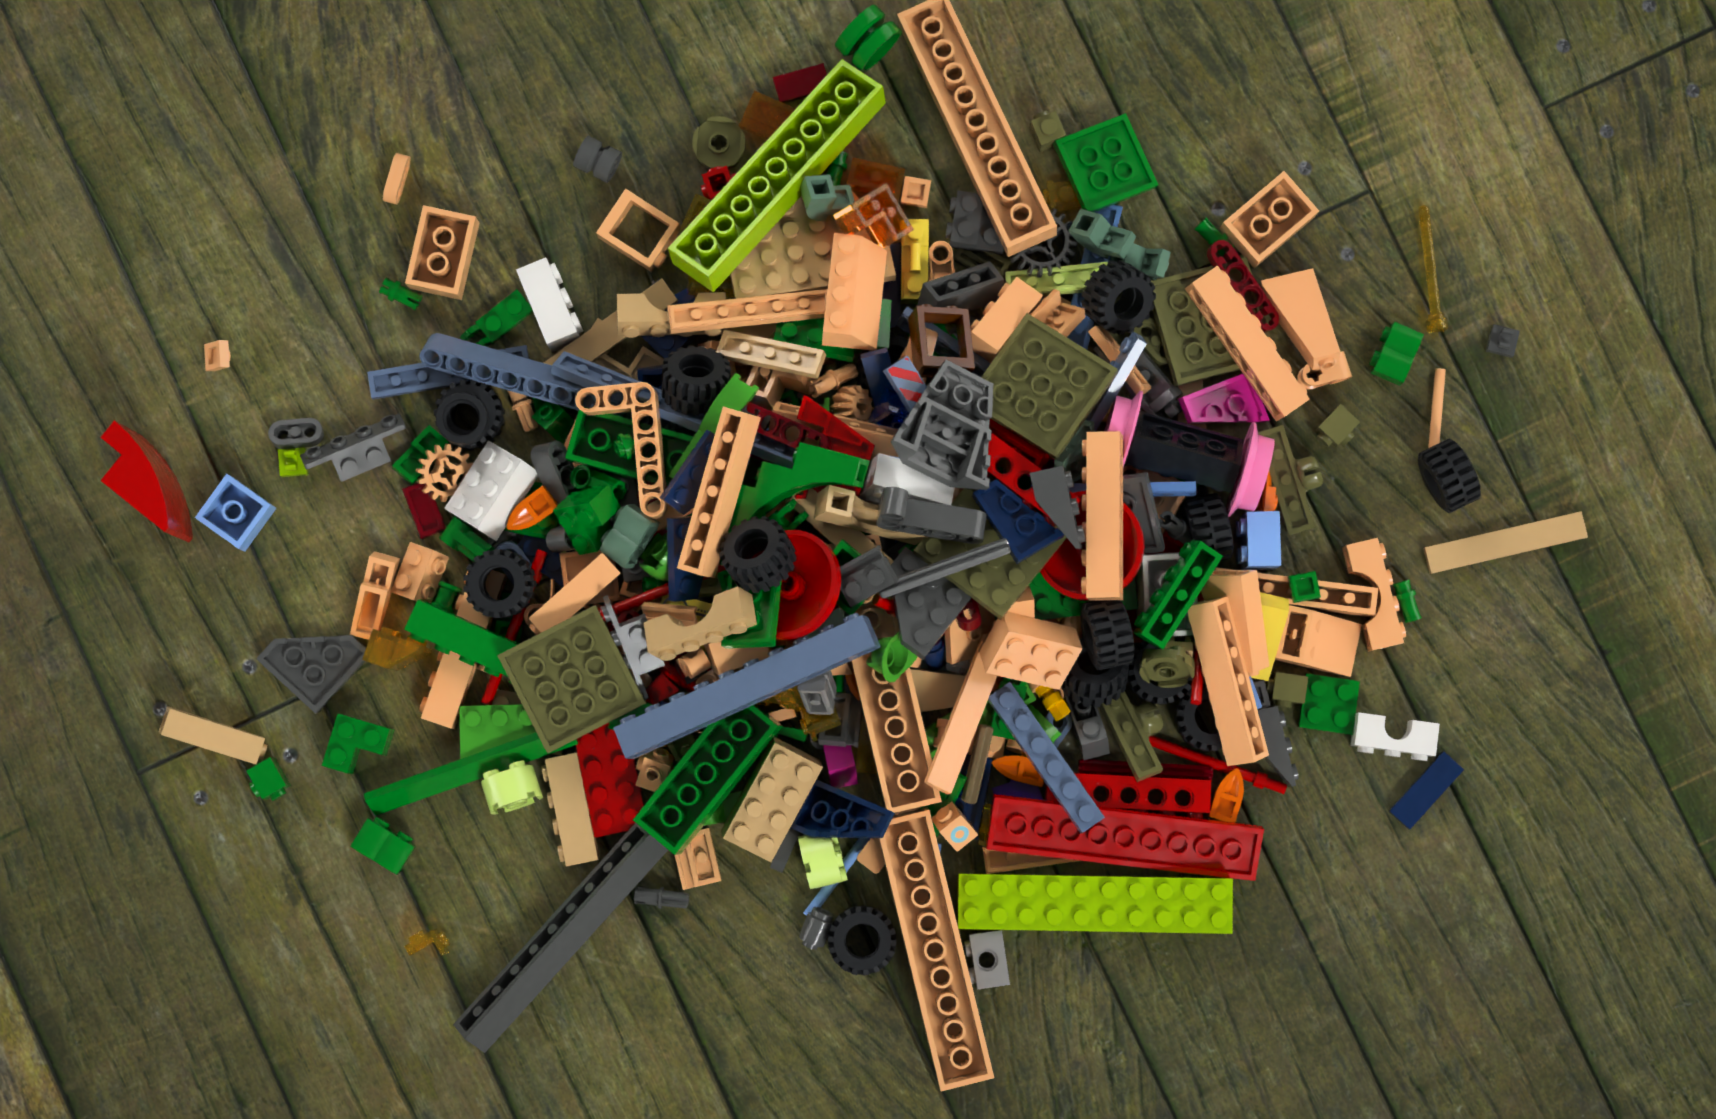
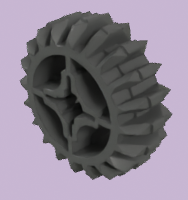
M1052 208L1051 214L1057 225V236L1048 239L1045 247L1034 245L1012 256L1010 259L1011 263H1016L1019 260L1021 262L1017 270H1023L1026 266L1028 267L1027 274L1031 276L1033 269H1038L1037 277L1041 278L1043 268H1047L1048 276H1052V267L1061 269L1060 263L1064 266L1070 265L1071 262L1067 257L1074 258L1076 252L1069 248H1076L1078 242L1070 240L1073 236L1067 230L1070 229L1072 221L1063 224L1066 217L1064 213L1057 218L1055 217L1057 209ZM1061 235L1063 250L1056 257L1051 243ZM1041 254L1045 260L1048 259V262H1037L1027 256Z

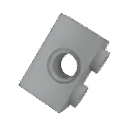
M1002 930L968 934L969 940H965L964 944L966 957L972 956L973 967L968 968L971 983H976L977 990L1010 985ZM984 952H990L994 956V962L989 967H982L979 964V956Z

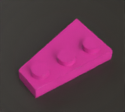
M1244 374L1178 399L1188 424L1270 421L1262 400Z

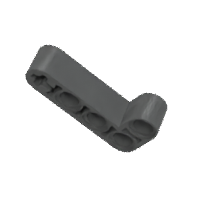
M552 441L534 446L531 451V460L542 485H545L559 505L571 492L580 491V489L575 488L571 484L570 476L574 465L565 458L567 453L566 447L560 441ZM560 524L547 533L546 544L553 553L575 550L570 538Z
M886 487L880 496L876 525L886 530L963 543L980 544L984 540L987 514L975 509L909 499L907 490L899 487Z

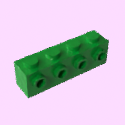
M1191 540L1190 543L1184 544L1179 552L1180 559L1175 566L1172 565L1165 573L1164 579L1166 581L1161 589L1157 588L1149 599L1150 606L1146 612H1141L1135 620L1134 625L1136 628L1133 633L1154 647L1165 648L1223 557L1202 541Z

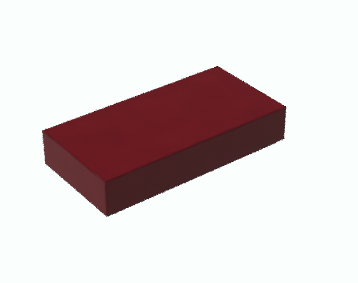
M824 63L772 77L779 103L784 104L807 97L827 76Z
M416 483L402 490L420 538L423 540L443 532L446 525L436 499L430 498L431 491L423 493L422 489L426 485Z

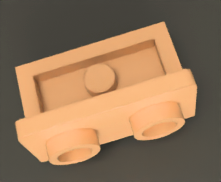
M1055 289L1030 313L1031 316L1065 337H1068L1086 317L1084 308L1062 303L1060 291Z
M410 542L390 592L416 602L417 600H424L431 603L436 595L439 581L446 569L449 557L435 550Z

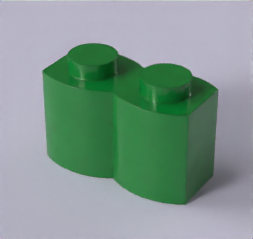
M1393 322L1390 327L1385 326L1379 338V341L1383 342L1380 351H1374L1369 365L1373 366L1370 373L1396 385H1402L1424 334L1397 322Z
M377 816L374 820L367 818L350 847L398 875L416 848L411 843L413 838L400 830L398 834L388 829L390 824Z

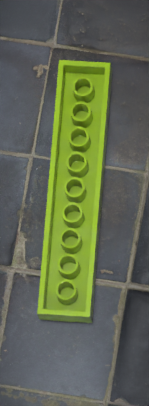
M841 59L668 247L672 263L714 292L801 197L800 186L804 177L821 175L886 104L883 86Z
M958 873L957 926L958 929L1233 934V879Z

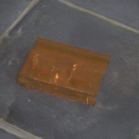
M754 90L744 116L739 123V127L768 140L796 108Z

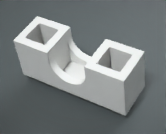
M1356 713L1350 746H1357V752L1373 754L1374 749L1384 750L1385 756L1400 757L1401 753L1411 754V759L1427 761L1428 756H1436L1440 724L1410 720L1407 722L1405 735L1401 739L1396 740L1388 736L1385 731L1386 716Z

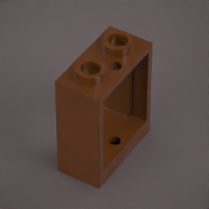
M930 304L916 306L908 321L913 365L922 378H933L945 360L972 372L975 369L969 310L958 308L957 306L933 307ZM925 323L956 324L960 357L928 356Z

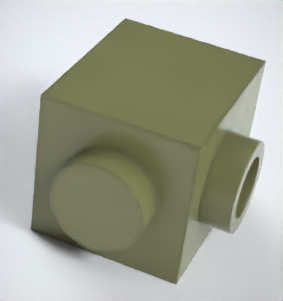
M1046 110L1033 116L1034 120L1031 121L1029 129L1039 152L1054 147L1053 143L1055 140L1066 136L1056 111L1049 113Z
M1340 404L1315 429L1318 433L1317 438L1326 447L1332 446L1336 448L1339 444L1344 447L1355 436L1351 431L1360 421Z
M1280 672L1272 673V678L1270 677L1269 681H1266L1269 700L1275 701V706L1291 708L1292 703L1305 704L1308 677Z

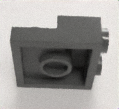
M958 191L957 198L951 197L949 213H954L953 223H947L945 238L950 239V246L955 249L961 248L968 251L1002 255L1003 246L978 193Z

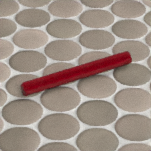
M1081 759L1078 763V772L1081 774L1134 776L1126 761L1090 759L1084 761ZM1161 763L1162 772L1151 776L1158 778L1212 780L1213 768L1211 766Z

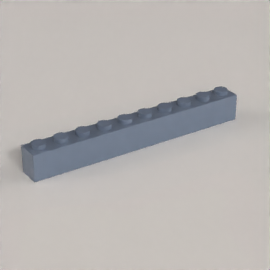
M858 613L849 615L843 619L844 623L836 627L833 624L825 626L818 630L819 635L810 639L808 636L798 638L793 641L794 646L784 650L783 647L774 649L768 653L769 657L761 661L758 658L750 660L743 664L744 669L734 672V670L726 671L718 675L719 680L711 684L709 681L699 683L693 687L695 691L685 695L684 692L675 694L669 698L670 702L660 706V703L645 708V714L638 717L633 714L621 719V724L613 729L625 758L635 759L881 648L869 617L865 615L859 616Z

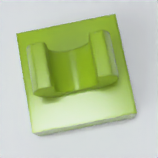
M307 448L278 449L281 477L309 475L308 469H305L300 457Z

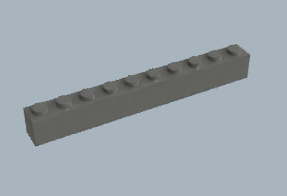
M635 823L453 1025L463 1038L485 1053L663 857L668 849Z

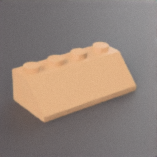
M834 233L822 345L870 351L877 350L887 250L861 235Z

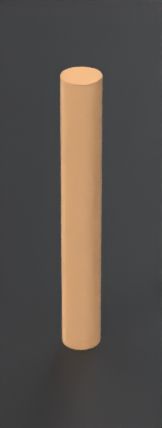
M1436 368L1434 374L1428 448L1440 443L1446 369Z

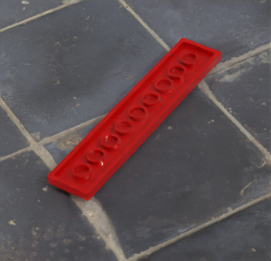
M993 795L986 841L987 850L1250 881L1256 880L1264 833L1263 826L1098 807L1105 818L1081 834L1059 802Z

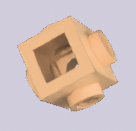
M657 748L646 753V755L640 756L636 765V770L640 771L636 786L655 792L675 768L673 766L674 756L663 748Z

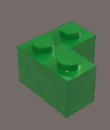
M609 485L571 492L553 511L560 525L570 538L573 547L579 555L600 550L602 536L607 530L613 528L608 520L621 506Z
M337 714L321 766L353 774L361 749L387 756L395 730L343 714Z

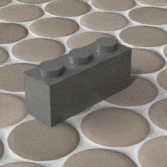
M991 262L980 264L923 283L917 306L922 304H930L933 307L957 306L958 308L972 311L987 306L991 301L995 303L999 297L997 295L1003 286L1004 278Z

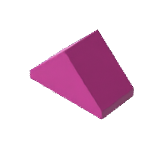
M823 745L830 785L835 788L858 784L851 745H846V747Z

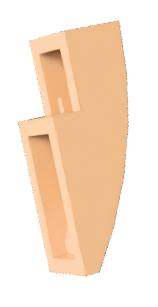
M375 551L369 556L364 582L361 583L350 635L377 641L392 592L390 591L396 578L400 558Z

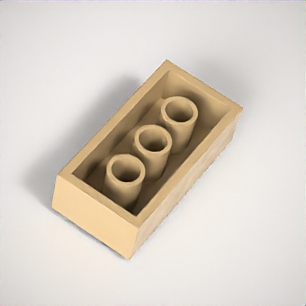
M774 737L765 748L722 827L723 839L772 862L823 768L821 761Z

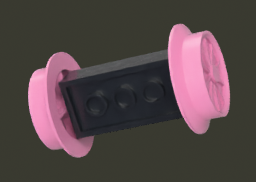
M1139 391L1132 400L1116 396L1104 432L1120 431L1122 433L1123 467L1126 461V464L1132 465L1139 470L1147 469L1158 472L1164 477H1176L1186 482L1196 481V484L1211 487L1215 491L1229 492L1226 505L1228 517L1237 508L1249 512L1255 511L1265 486L1275 442L1272 438L1258 435L1255 422L1251 423L1243 440L1140 411L1143 391Z

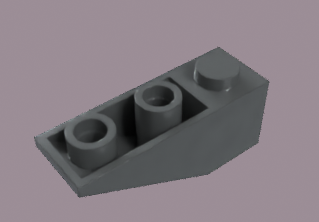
M1064 466L1030 473L1037 503L1076 549H1082L1081 542H1086L1083 526H1077L1075 515L1080 514L1077 499H1071L1069 488L1074 487L1071 471H1065Z
M1064 693L1065 702L1071 710L1069 714L1072 718V726L1083 760L1109 754L1108 737L1098 707L1094 708V704H1089V707L1083 706L1081 701L1075 703L1072 701L1073 696L1067 697Z
M1278 706L1258 710L1269 756L1264 759L1288 787L1296 786L1295 780H1298L1299 776L1295 763L1291 764L1289 753H1292L1289 737L1285 738L1283 727L1286 726L1284 713L1278 710Z

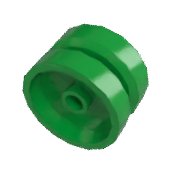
M876 4L869 6L845 28L835 43V48L844 57L853 55L852 65L863 73L876 65L891 50L902 34V30L893 21L883 24L885 13Z

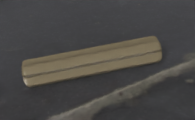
M979 724L966 775L967 780L961 797L962 801L969 804H975L978 800L994 731L993 727L986 724Z

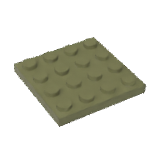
M1247 257L1241 258L1251 272ZM1229 261V262H1227L1226 264H1224V265H1223L1224 269H1225L1228 265H1230L1231 263H1234V262H1233V261ZM1213 266L1151 281L1155 286L1153 292L1156 293V299L1152 302L1155 304L1153 314L1175 387L1240 370L1185 290L1195 280L1212 270ZM1236 268L1230 269V279L1234 282H1240L1242 279L1241 272ZM1253 291L1245 292V301L1249 304H1255L1257 302L1256 294ZM1261 305L1253 310L1254 313L1262 309ZM1263 316V319H1261V322H1262L1263 324L1266 323V320H1265V317H1264V316ZM1269 332L1265 333L1266 336L1270 337Z
M1026 313L981 378L993 383L991 419L1057 460L1118 374V369Z
M989 476L988 478L990 479L989 483L996 480L992 476ZM964 488L951 506L981 511L972 497L973 492L979 489ZM986 518L984 540L980 544L924 537L914 549L913 554L930 565L1000 540V538ZM1064 535L1063 538L1016 564L1009 553L945 576V578L1001 620L1067 537Z
M597 605L497 655L547 754L646 704Z

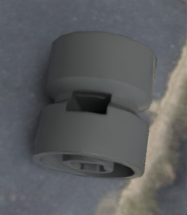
M588 135L577 151L573 166L585 173L592 171L595 178L608 183L619 166L622 152L611 146L604 148L601 141Z

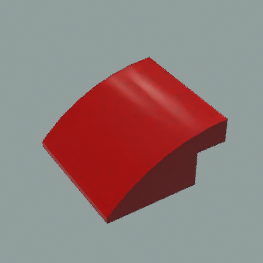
M114 420L100 438L118 451L121 456L100 481L165 533L190 542L193 539L190 513L184 493L175 474L156 448L142 435Z

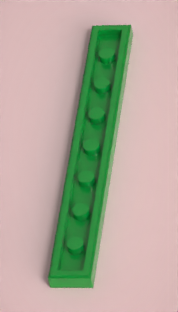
M536 732L364 793L365 802L376 816L484 778L483 773L490 770L498 769L501 772L509 769V765L514 762L524 760L526 763L578 744V739L547 754Z

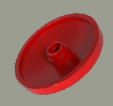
M1086 490L1074 492V494L1082 499V494H1086ZM1082 502L1079 505L1080 514L1075 515L1077 526L1082 525V522H1086V511L1082 510ZM1123 502L1124 589L1140 569L1145 546L1141 525L1132 510ZM1066 538L1041 569L1040 573L1061 594L1076 600L1090 601L1086 598V594H1082L1081 588L1082 577H1086V566H1082V549H1076ZM1081 542L1082 549H1086V542Z
M785 530L796 550L794 553L797 557L796 561L793 562L795 566L793 571L788 572L789 577L786 581L782 580L777 640L798 639L815 631L830 616L840 594L841 570L835 553L823 540L802 530ZM764 551L755 554L752 558L759 556Z

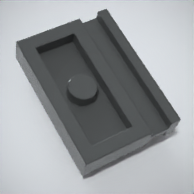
M880 545L840 567L841 591L850 607L899 581L887 557H884Z
M836 692L834 713L821 716L819 745L842 747L853 745L855 748H858L863 713L861 701H858L850 693Z

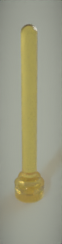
M1422 205L1419 208V220L1430 314L1428 315V320H1426V329L1429 333L1448 330V321L1444 317V313H1441L1430 212L1428 206Z

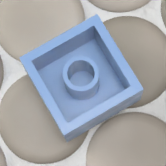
M226 474L195 518L229 543L245 552L277 508L237 479Z
M1257 511L1243 514L1239 521H1236L1235 527L1236 537H1240L1241 543L1240 548L1236 550L1237 564H1241V570H1275L1280 567V511Z

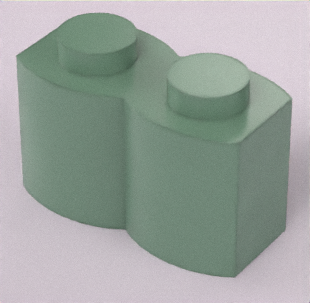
M627 504L622 506L615 514L614 519L616 521L614 526L604 533L601 538L602 545L600 547L602 553L624 569L633 568L644 553L646 545L650 542L660 524L656 519L645 515L641 508L635 504Z

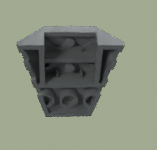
M945 360L891 440V444L901 462L949 487L989 489L990 479L987 478V470L990 467L991 455H988L989 441H991L992 432L989 429V421L992 418L993 383Z

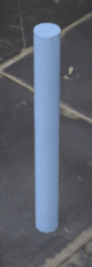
M859 838L844 857L843 863L846 873L854 864L858 854L870 838ZM839 883L822 887L803 914L807 916L808 912H812L813 907L821 908Z

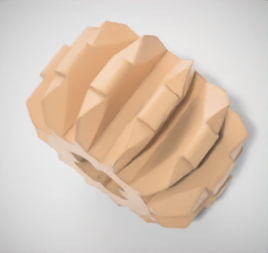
M861 385L841 387L832 396L834 404L830 407L834 410L835 415L869 422L873 420L871 412L875 410L871 405L873 399L868 397V389H863Z

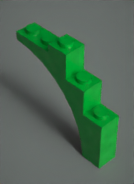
M800 442L793 454V469L763 461L756 473V488L744 484L741 485L728 533L732 531L731 528L734 525H740V521L744 519L749 521L751 517L755 516L761 519L762 516H765L782 501L801 491L827 485H848L863 488L870 461Z

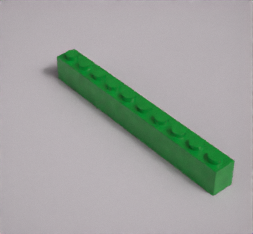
M417 600L404 630L411 632L410 638L424 643L425 640L435 643L434 649L448 655L450 651L460 655V661L472 666L477 662L485 666L483 671L499 677L500 673L508 677L497 655L519 644L424 600ZM646 702V704L609 722L608 728L614 730V727L621 724L620 720L627 716L635 714L638 717L645 714L644 709L653 704Z

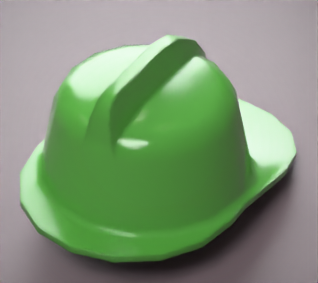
M899 632L893 637L878 639L881 648L872 651L866 660L867 665L874 668L878 673L883 674L888 682H895L918 657L900 644Z

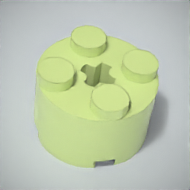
M524 760L510 764L509 769L502 772L494 769L483 773L484 780L481 781L490 814H498L497 809L504 808L506 813L535 803L533 799L535 796L539 800L543 798L533 765L525 764Z
M807 835L798 837L810 889L848 880L838 838L809 837Z

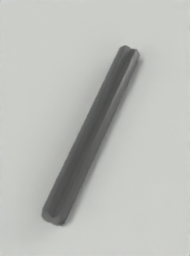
M1002 538L897 576L898 582L883 589L879 594L882 598H887L1007 555L1011 552L1008 540Z

